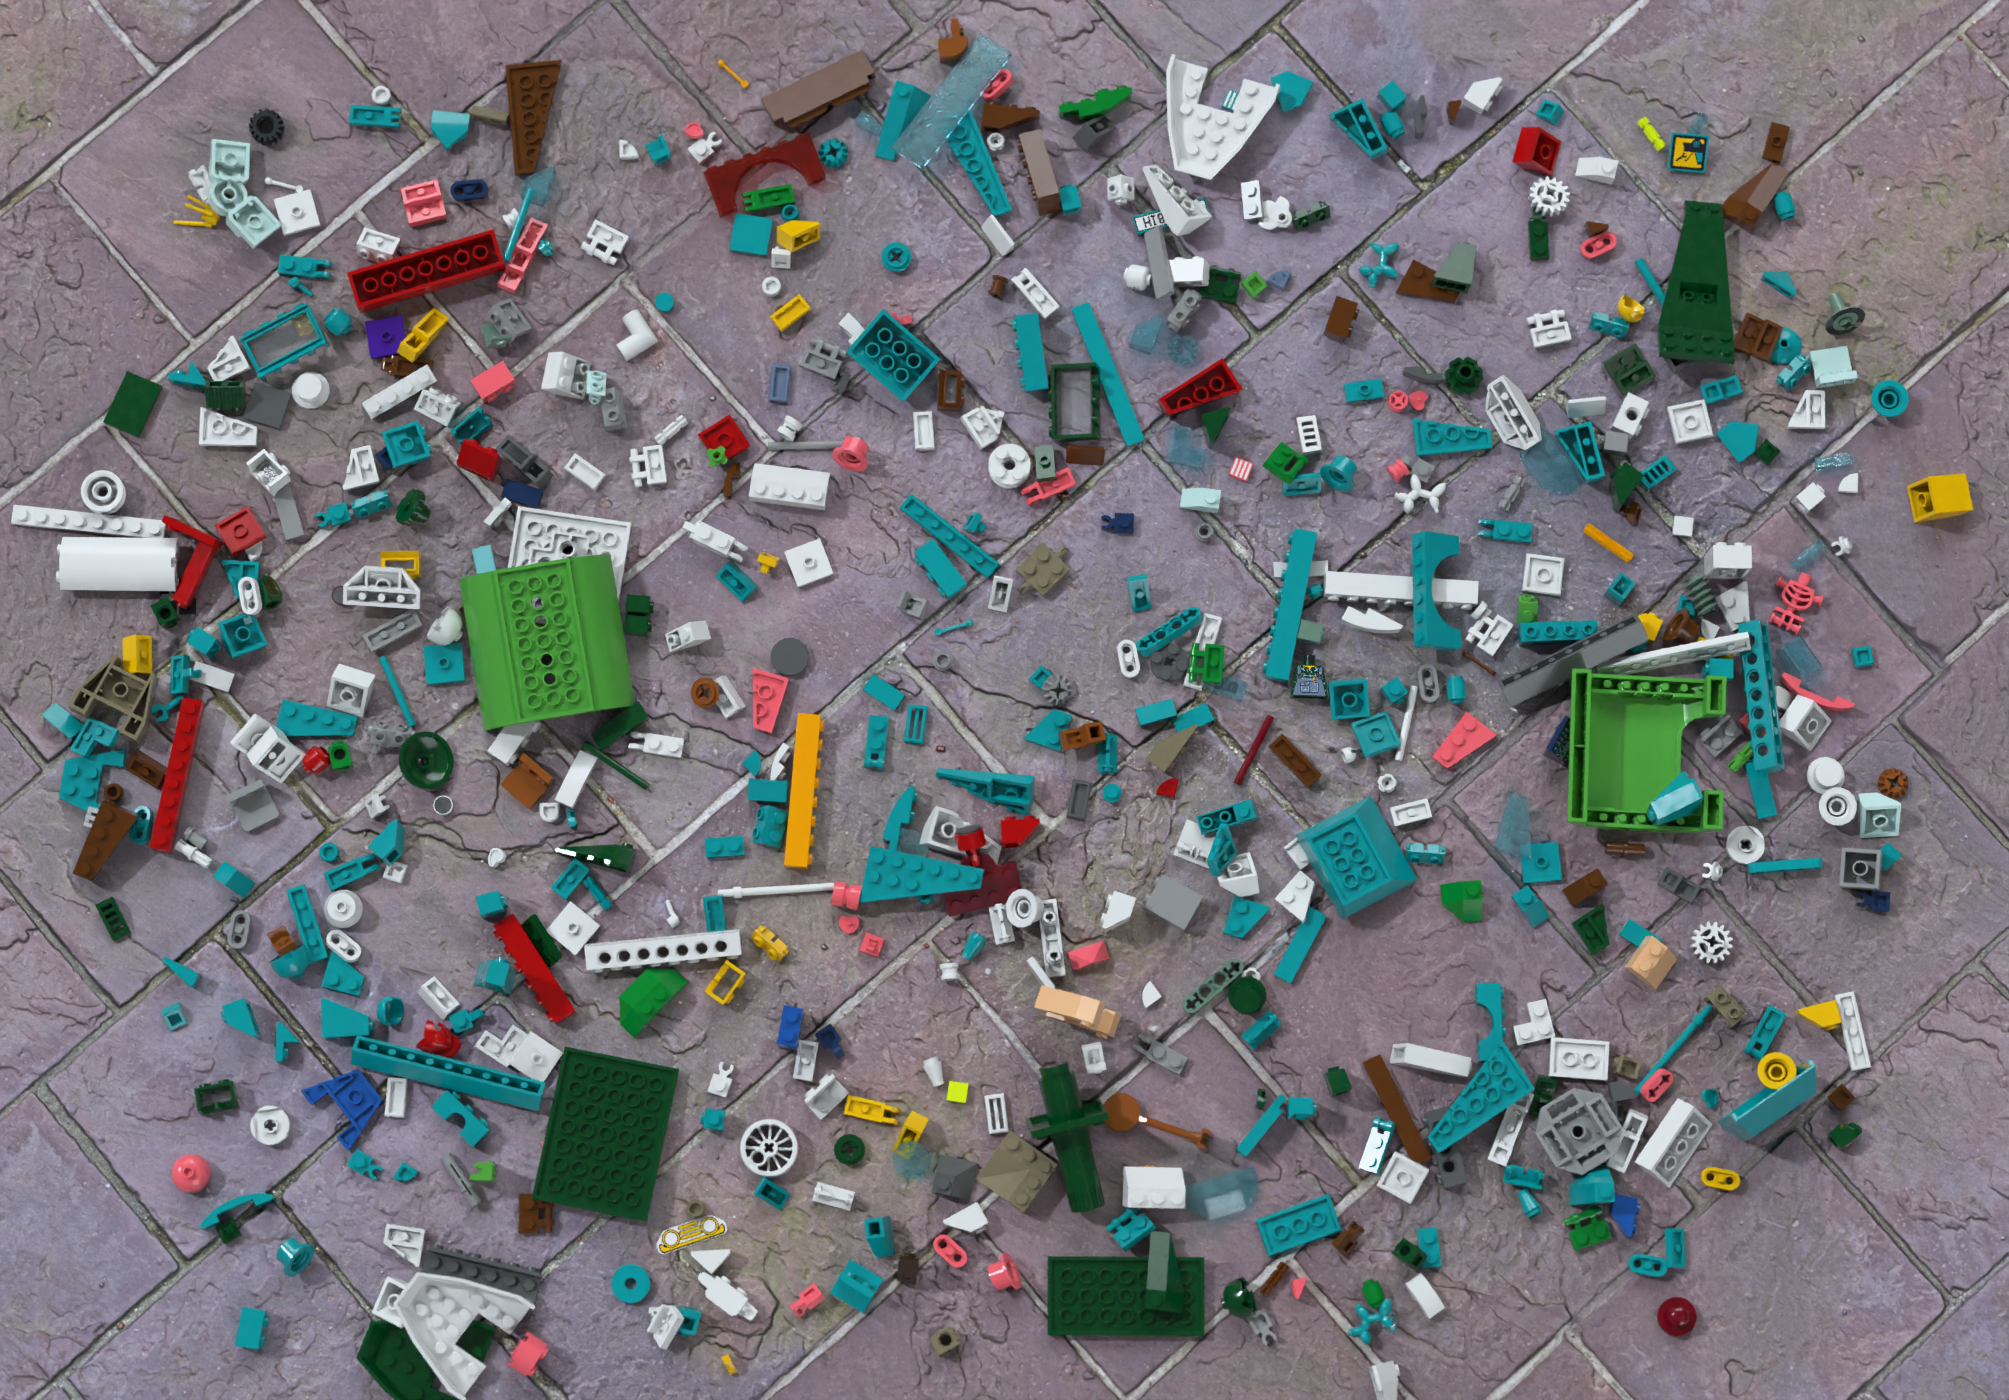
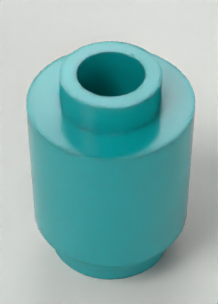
M1390 110L1382 115L1380 122L1389 137L1394 140L1406 133L1404 130L1405 126L1396 111L1392 112Z
M1786 191L1775 194L1776 198L1773 199V203L1778 217L1782 221L1795 217L1796 208L1791 193L1787 194Z
M1463 676L1448 677V682H1446L1447 701H1450L1452 705L1463 704V701L1467 700L1466 684L1463 681Z

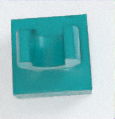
M974 512L970 513L962 530L967 533H974L975 530L981 533L985 531L987 525L980 522L983 516Z

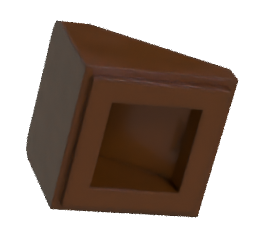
M1462 100L1449 101L1446 110L1450 125L1454 123Z
M1586 221L1584 225L1589 238L1605 232L1609 228L1608 224Z

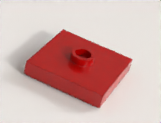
M730 414L698 434L707 450L723 446L725 448L724 454L728 461L751 447Z
M248 506L215 525L233 557L267 538Z

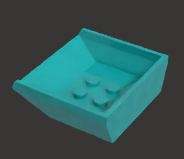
M1371 796L1295 835L1341 920L1417 881L1415 874Z
M1810 1059L1796 1066V1077L1778 1090L1764 1088L1717 1122L1723 1129L1742 1141L1753 1138L1816 1094V1065Z

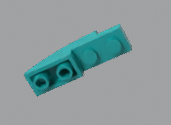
M911 785L902 794L888 818L883 842L890 843L889 850L901 852V847H898L899 839L903 840L904 828H901V825L909 826V822L914 821L915 810H912V803L917 802L918 796L915 786Z

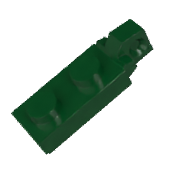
M1534 207L1533 217H1529L1528 222L1530 260L1549 259L1548 224L1546 217H1542V211L1536 212L1537 207Z

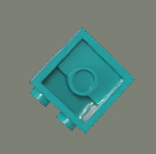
M418 421L381 432L394 469L430 460L432 449L430 444L425 442L426 432L424 426H420Z

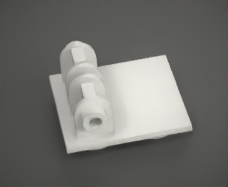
M1187 819L1173 855L1209 869L1207 858L1217 831L1201 835L1198 823Z

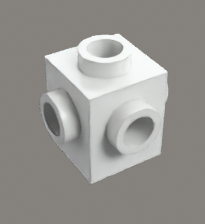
M1125 175L1107 178L1108 200L1115 202L1116 205H1125L1128 201L1134 200V178Z

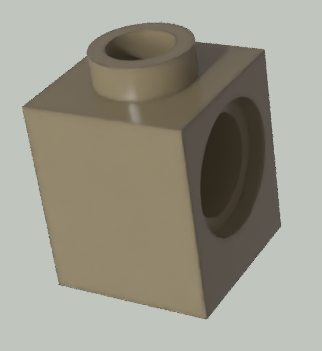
M948 1327L929 1339L939 1356L959 1345L958 1340L961 1338L956 1329L951 1330ZM943 1335H949L952 1342L948 1346H943L940 1343V1338Z

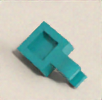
M464 1009L448 1017L455 1034H459L473 1028V1021L485 1016L482 1009H477L471 1013Z

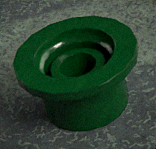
M1249 976L1240 977L1233 981L1228 991L1229 1003L1233 1009L1244 1014H1251L1260 1010L1265 1004L1267 996L1261 981Z

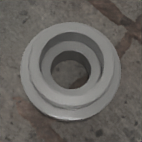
M1200 523L1195 529V535L1198 540L1206 542L1212 539L1214 529L1209 523ZM1203 529L1208 531V534L1205 536L1201 534Z

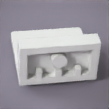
M828 1074L819 1081L820 1086L816 1090L812 1088L804 1095L806 1098L804 1100L805 1104L820 1120L849 1095V1092L836 1080L833 1074L830 1077Z

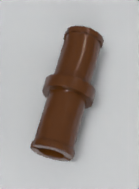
M1627 841L1622 843L1605 842V854H1622L1624 857H1627V855L1644 856L1645 845L1632 844Z

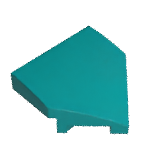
M1290 71L1271 77L1273 87L1276 84H1280V92L1277 97L1284 113L1305 104L1308 93L1314 85L1313 81Z
M433 110L430 130L432 131V136L443 144V148L446 151L450 150L452 145L460 140H466L471 120L470 114Z
M1731 421L1716 434L1735 459L1741 463L1757 449L1760 425Z

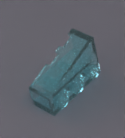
M1512 793L1508 794L1494 852L1532 861L1528 797Z

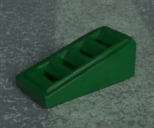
M110 897L95 905L113 941L131 933L114 897ZM113 905V908L106 911L103 910V908ZM113 912L117 913V915H114L108 919L106 917L107 915ZM120 919L121 922L110 925L111 922ZM121 926L124 927V929L116 933L113 932L114 929H117Z

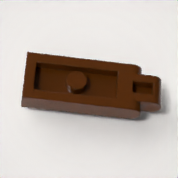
M390 356V359L382 358L381 370L388 371L390 376L406 377L427 364L433 372L434 361L417 358L412 363L405 357Z

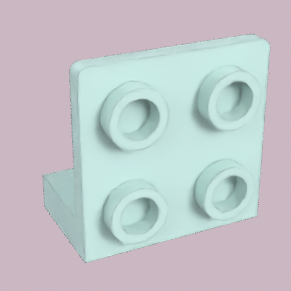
M1847 346L1810 352L1816 389L1854 383L1858 378L1857 371H1852Z

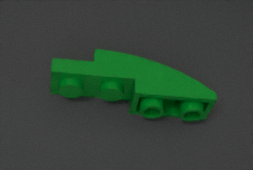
M1119 86L1115 90L1100 89L1098 92H1095L1094 100L1088 98L1078 103H1073L1072 101L1064 102L1058 108L1059 118L1078 115L1079 122L1095 119L1103 114H1108L1132 96V87Z

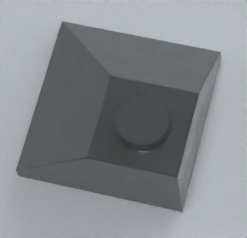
M940 1154L931 1193L969 1201L978 1163Z

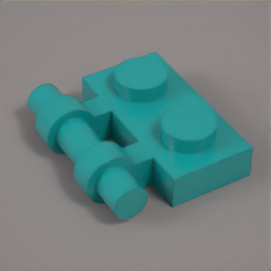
M1128 1207L1125 1213L1117 1219L1116 1217L1112 1219V1223L1106 1226L1109 1233L1115 1229L1118 1230L1113 1237L1125 1252L1156 1229L1144 1212L1138 1217L1136 1216V1213L1141 1208ZM1131 1218L1132 1221L1123 1227L1122 1224Z

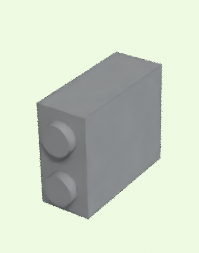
M1164 874L1161 878L1157 876L1152 885L1155 889L1152 894L1147 893L1142 902L1145 904L1143 910L1184 932L1203 896Z

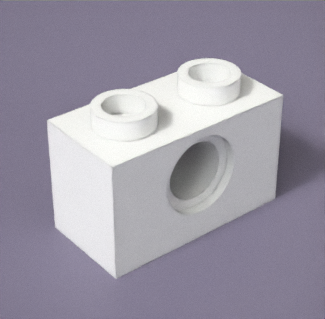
M1628 392L1610 430L1629 434V439L1633 435L1637 436L1642 427L1639 424L1641 418L1645 419L1650 410L1647 408L1649 402ZM1627 413H1633L1636 416V420H1629Z

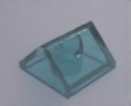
M1801 635L1785 643L1776 651L1790 673L1798 679L1803 680L1822 667Z

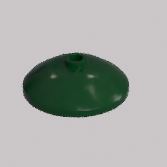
M418 732L408 737L402 744L399 752V767L402 775L411 785L420 789H433L445 783L451 775L453 754L450 746L441 736L433 732ZM419 759L422 760V765L419 764Z

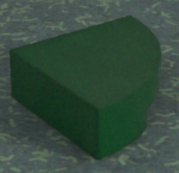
M1258 1088L1255 1108H1263L1265 1106V1089Z

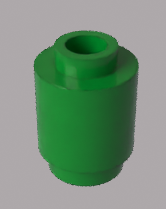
M1371 1278L1363 1282V1287L1360 1289L1367 1304L1372 1309L1381 1306L1386 1296L1379 1281H1374Z

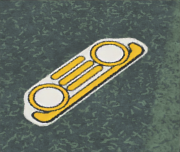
M708 1215L664 1230L656 1246L659 1253L666 1254L723 1235L727 1231V1226L723 1220L713 1215Z

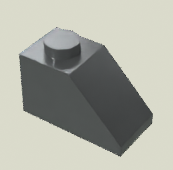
M1103 114L1084 123L1072 138L1078 147L1085 152L1100 143L1116 127Z

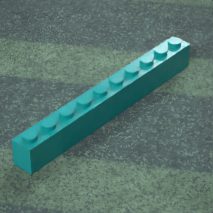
M359 1035L356 1037L351 1052V1065L535 1111L540 1110L544 1098L546 1082Z

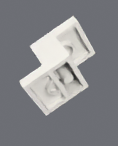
M257 714L250 718L230 742L232 746L248 756L254 767L279 783H282L306 756L304 751L289 742L282 730Z

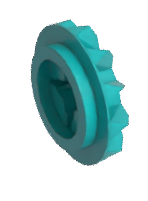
M836 138L827 139L821 143L818 150L819 159L827 167H840L848 158V148L841 140ZM830 146H832L834 150H839L836 153L837 159H835L833 155L828 154L830 153Z
M893 242L883 249L881 260L884 267L891 272H900L907 269L911 263L912 256L906 245ZM892 252H893V254L895 253L896 255L901 254V256H900L901 263L898 262L897 260H895L894 262L892 261V259H893Z

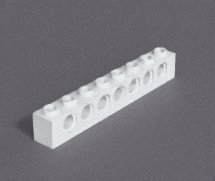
M740 929L585 944L584 946L586 969L591 970L592 973L602 972L603 968H611V971L621 970L623 966H630V969L641 968L643 964H649V967L661 966L663 962H668L669 965L680 964V961L688 960V963L699 962V959L707 958V961L719 960V957L724 956L727 959L738 958V955L742 954ZM723 941L727 944V947L724 950H719L716 947V943ZM699 943H704L708 949L705 952H700L696 946ZM678 946H687L688 952L680 954L677 950ZM666 947L669 953L666 956H661L658 953V949ZM647 949L650 955L647 958H642L639 955V951ZM627 951L630 954V958L623 960L620 958L619 953ZM608 953L611 959L604 962L601 960L600 955Z

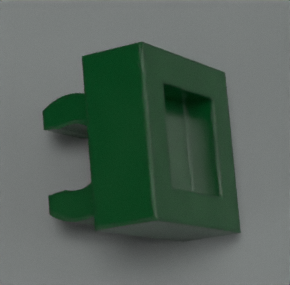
M1765 439L1753 455L1768 466L1779 454L1780 450Z
M234 1218L215 1227L224 1245L242 1236Z

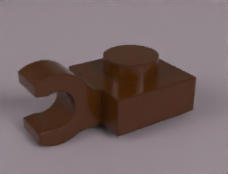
M1352 1221L1349 1224L1348 1232L1344 1230L1332 1245L1346 1258L1358 1244L1356 1239L1365 1230L1355 1221Z

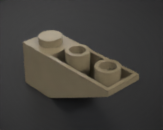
M1195 724L1158 742L1146 757V760L1164 773L1167 770L1170 772L1177 763L1174 761L1178 754L1182 756L1188 748L1186 743L1189 739L1193 741L1199 733L1197 730L1199 726Z

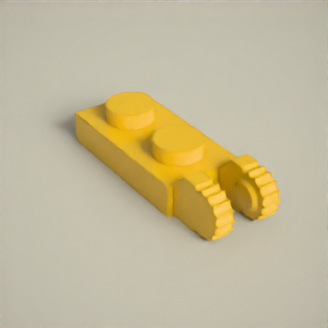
M848 1095L844 1115L897 1125L898 1120L883 1117L884 1110L900 1113L901 1109L888 1106L886 1103Z

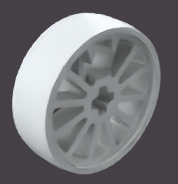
M762 1119L753 1123L746 1129L740 1142V1155L745 1166L752 1173L765 1178L778 1177L789 1171L796 1162L799 1151L798 1141L793 1130L784 1122L776 1119ZM767 1125L769 1126L768 1139L765 1138L761 1127ZM772 1126H777L780 1130L774 1139H771ZM756 1129H758L763 1142L751 1136ZM783 1130L789 1135L787 1138L776 1142ZM751 1138L760 1144V1147L746 1146L748 1139ZM788 1140L792 1141L791 1148L778 1147ZM766 1144L774 1145L772 1147L774 1150L772 1153L769 1151L767 1153L764 1152L766 1150ZM747 1149L754 1150L750 1157H747ZM778 1151H792L791 1158H786L778 1153ZM756 1153L764 1155V1160L760 1164L753 1161V1156ZM776 1155L787 1161V1164L782 1168L775 1157ZM771 1158H773L778 1167L776 1171H770ZM767 1162V1171L759 1170V1167L764 1166Z

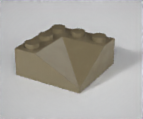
M1009 1131L976 1180L1024 1213L1058 1164L1015 1133Z

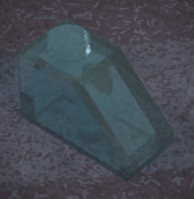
M550 166L527 177L525 183L522 182L519 189L522 200H524L527 188L535 190L531 203L544 207L556 175L555 167Z
M1158 315L1136 325L1134 331L1130 330L1127 341L1130 342L1129 348L1150 355L1164 316Z

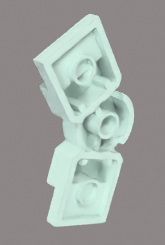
M212 139L208 180L212 183L208 193L209 205L214 212L225 216L226 225L238 238L241 236L254 249L278 230L282 224L257 197L247 195L244 185L249 179L250 143ZM224 194H229L232 199L226 198Z

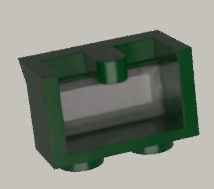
M229 1079L220 1080L215 1085L210 1083L201 1084L199 1088L194 1089L197 1110L201 1115L240 1108L236 1085Z

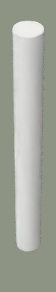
M1411 686L1399 737L1401 747L1397 748L1395 760L1402 761L1418 692L1417 686Z

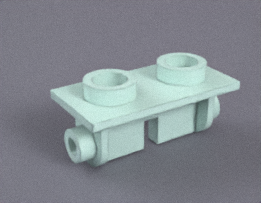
M587 370L586 394H590L589 401L595 405L600 402L601 396H605L606 373Z

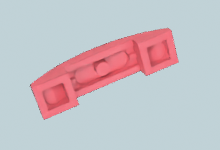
M1785 672L1780 676L1781 682L1791 693L1795 694V696L1798 694L1815 701L1821 709L1847 711L1854 707L1855 703L1836 696L1832 702L1800 688L1799 685L1802 680Z

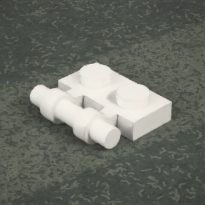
M595 219L587 234V238L591 239L592 242L590 245L583 242L581 249L587 251L586 254L590 256L594 255L602 259L601 261L606 264L615 265L617 258L611 255L613 251L621 254L629 240V236ZM598 244L605 246L607 250L603 252L597 249Z
M1550 310V313L1541 315L1537 313L1533 314L1532 317L1526 318L1528 325H1536V328L1530 329L1534 349L1571 341L1567 321L1559 322V318L1565 317L1564 310ZM1551 320L1553 323L1546 326L1542 324V322Z
M662 445L643 447V455H638V449H630L631 457H629V461L633 469L631 477L634 480L635 487H642V479L647 478L648 486L667 483ZM640 462H645L646 471L640 472Z
M1486 608L1475 625L1468 630L1465 640L1472 643L1477 638L1480 641L1476 647L1493 657L1513 624L1498 614L1494 620L1490 619L1489 616L1492 611ZM1484 624L1488 625L1489 628L1485 634L1479 632Z

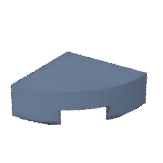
M1288 271L1277 272L1271 275L1266 283L1283 291L1292 273Z

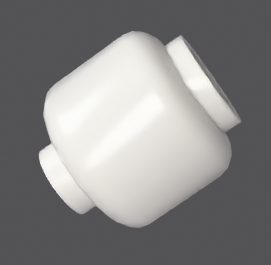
M1132 264L1129 268L1125 269L1123 281L1128 288L1143 291L1148 285H1151L1152 274H1150L1148 267Z

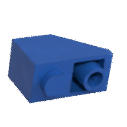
M1615 1194V1202L1611 1203L1609 1215L1624 1237L1630 1238L1632 1234L1636 1233L1637 1223L1634 1222L1635 1215L1639 1214L1640 1203H1637L1638 1198Z

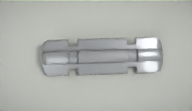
M1515 477L1512 482L1513 485H1510L1503 496L1504 500H1501L1498 504L1500 509L1504 511L1509 510L1510 503L1514 502L1520 492L1519 488H1522L1525 484L1523 478Z

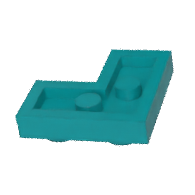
M89 716L70 750L88 759L97 742L112 749L120 736L119 730Z

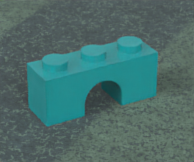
M446 1090L431 1108L446 1122L453 1115H463L465 1127L459 1134L475 1148L491 1132L488 1129L490 1125L482 1117L477 1119L473 1115L476 1111L468 1104L464 1106L460 1102L462 1098L454 1090L451 1093Z

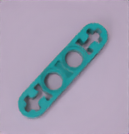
M1190 607L1141 638L1136 643L1139 654L1143 657L1149 656L1200 624L1203 620L1200 609ZM1182 624L1180 628L1173 629L1175 625ZM1162 634H1165V635H1166V636H1165L1164 638H1162V639H1157L1158 636H1160V635H1162Z
M1822 858L1747 864L1748 874L1823 868Z

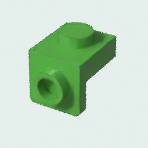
M1530 594L1518 596L1517 624L1537 622V597Z

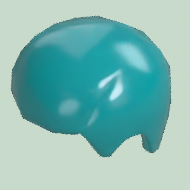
M393 996L382 998L376 1009L377 1019L384 1025H398L404 1015L402 999Z

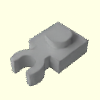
M1264 1308L1255 1312L1254 1315L1246 1317L1255 1335L1261 1332V1341L1264 1345L1268 1344L1265 1340L1267 1335H1271L1273 1340L1277 1339L1275 1333L1268 1329L1273 1324Z

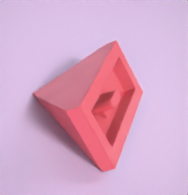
M1104 940L1067 952L1073 971L1110 959Z

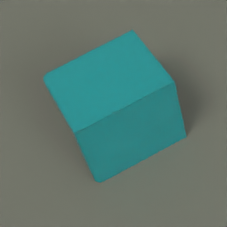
M662 134L658 135L659 139L646 144L654 166L671 159V153Z

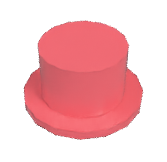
M849 436L844 438L841 447H836L833 450L832 457L838 465L845 469L857 472L864 471L868 467L866 454L869 447L865 441Z
M1007 1252L1002 1253L1001 1261L988 1266L991 1282L998 1291L1009 1286L1017 1290L1022 1285L1017 1266Z

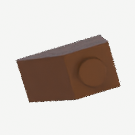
M1597 868L1562 891L1571 906H1574L1605 888L1608 884Z

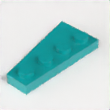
M1412 418L1416 457L1492 449L1490 429Z
M283 699L276 727L282 730L286 737L354 736L358 717Z

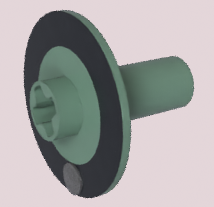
M1839 293L1831 294L1828 297L1829 304L1834 312L1825 323V329L1829 334L1843 335L1855 330L1862 324L1865 319V312L1862 308L1857 306L1846 307Z

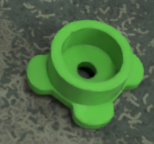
M723 446L707 450L710 466L716 467V465L727 463L728 459L725 457V448Z

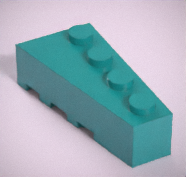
M1038 313L1013 316L1014 320H1011L1013 332L1016 331L1017 339H1014L1015 350H1019L1020 358H1017L1018 369H1022V377H1019L1020 386L1025 391L1047 389L1048 382Z
M497 957L496 960H486L480 962L473 985L511 995L517 972L506 959Z

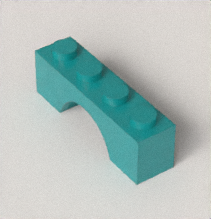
M1477 983L1475 985L1476 1005L1484 1008L1492 1020V1028L1489 1035L1477 1043L1478 1062H1485L1498 1044L1503 1041V1038L1506 1037L1505 1026H1502V1018H1505V1008L1501 1007V999H1504V988H1500V983Z

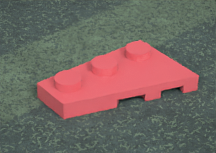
M752 667L753 728L772 734L789 679Z
M1466 712L1432 758L1448 769L1496 737L1497 734Z

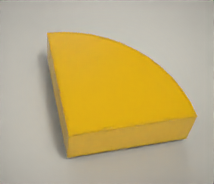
M729 1354L723 1356L721 1359L729 1374L737 1373Z

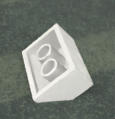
M1124 1166L1122 1206L1134 1208H1185L1186 1188L1182 1168Z

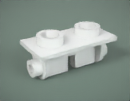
M201 165L197 171L195 169L189 171L188 177L194 187H200L197 192L202 202L209 205L208 193L212 183L208 180L209 174L204 165Z
M999 903L989 907L996 945L1015 941L1012 923L1008 920L1006 914V904Z
M817 1182L812 1201L850 1211L855 1192Z

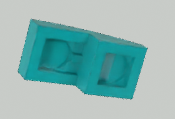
M1737 375L1700 386L1706 404L1743 394Z

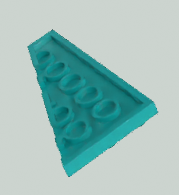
M870 846L859 903L981 889L984 869Z

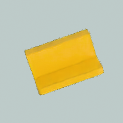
M135 634L124 637L122 639L123 670L131 674L150 675L152 673V636Z

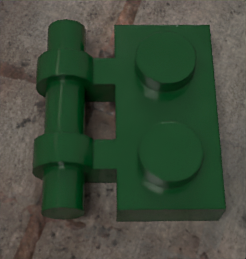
M1216 265L1210 266L1209 274L1211 275L1208 286H1201L1200 288L1201 298L1236 304L1240 284L1232 283L1233 278L1241 279L1242 272L1234 271L1235 269L1232 268L1227 270L1218 268ZM1216 275L1227 277V282L1216 280Z

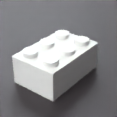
M1717 542L1704 556V574L1706 575L1704 579H1743L1752 569V546H1746V543L1740 542L1735 543V545H1727L1726 542Z

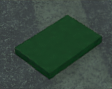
M127 371L103 423L139 438L163 388L162 385Z

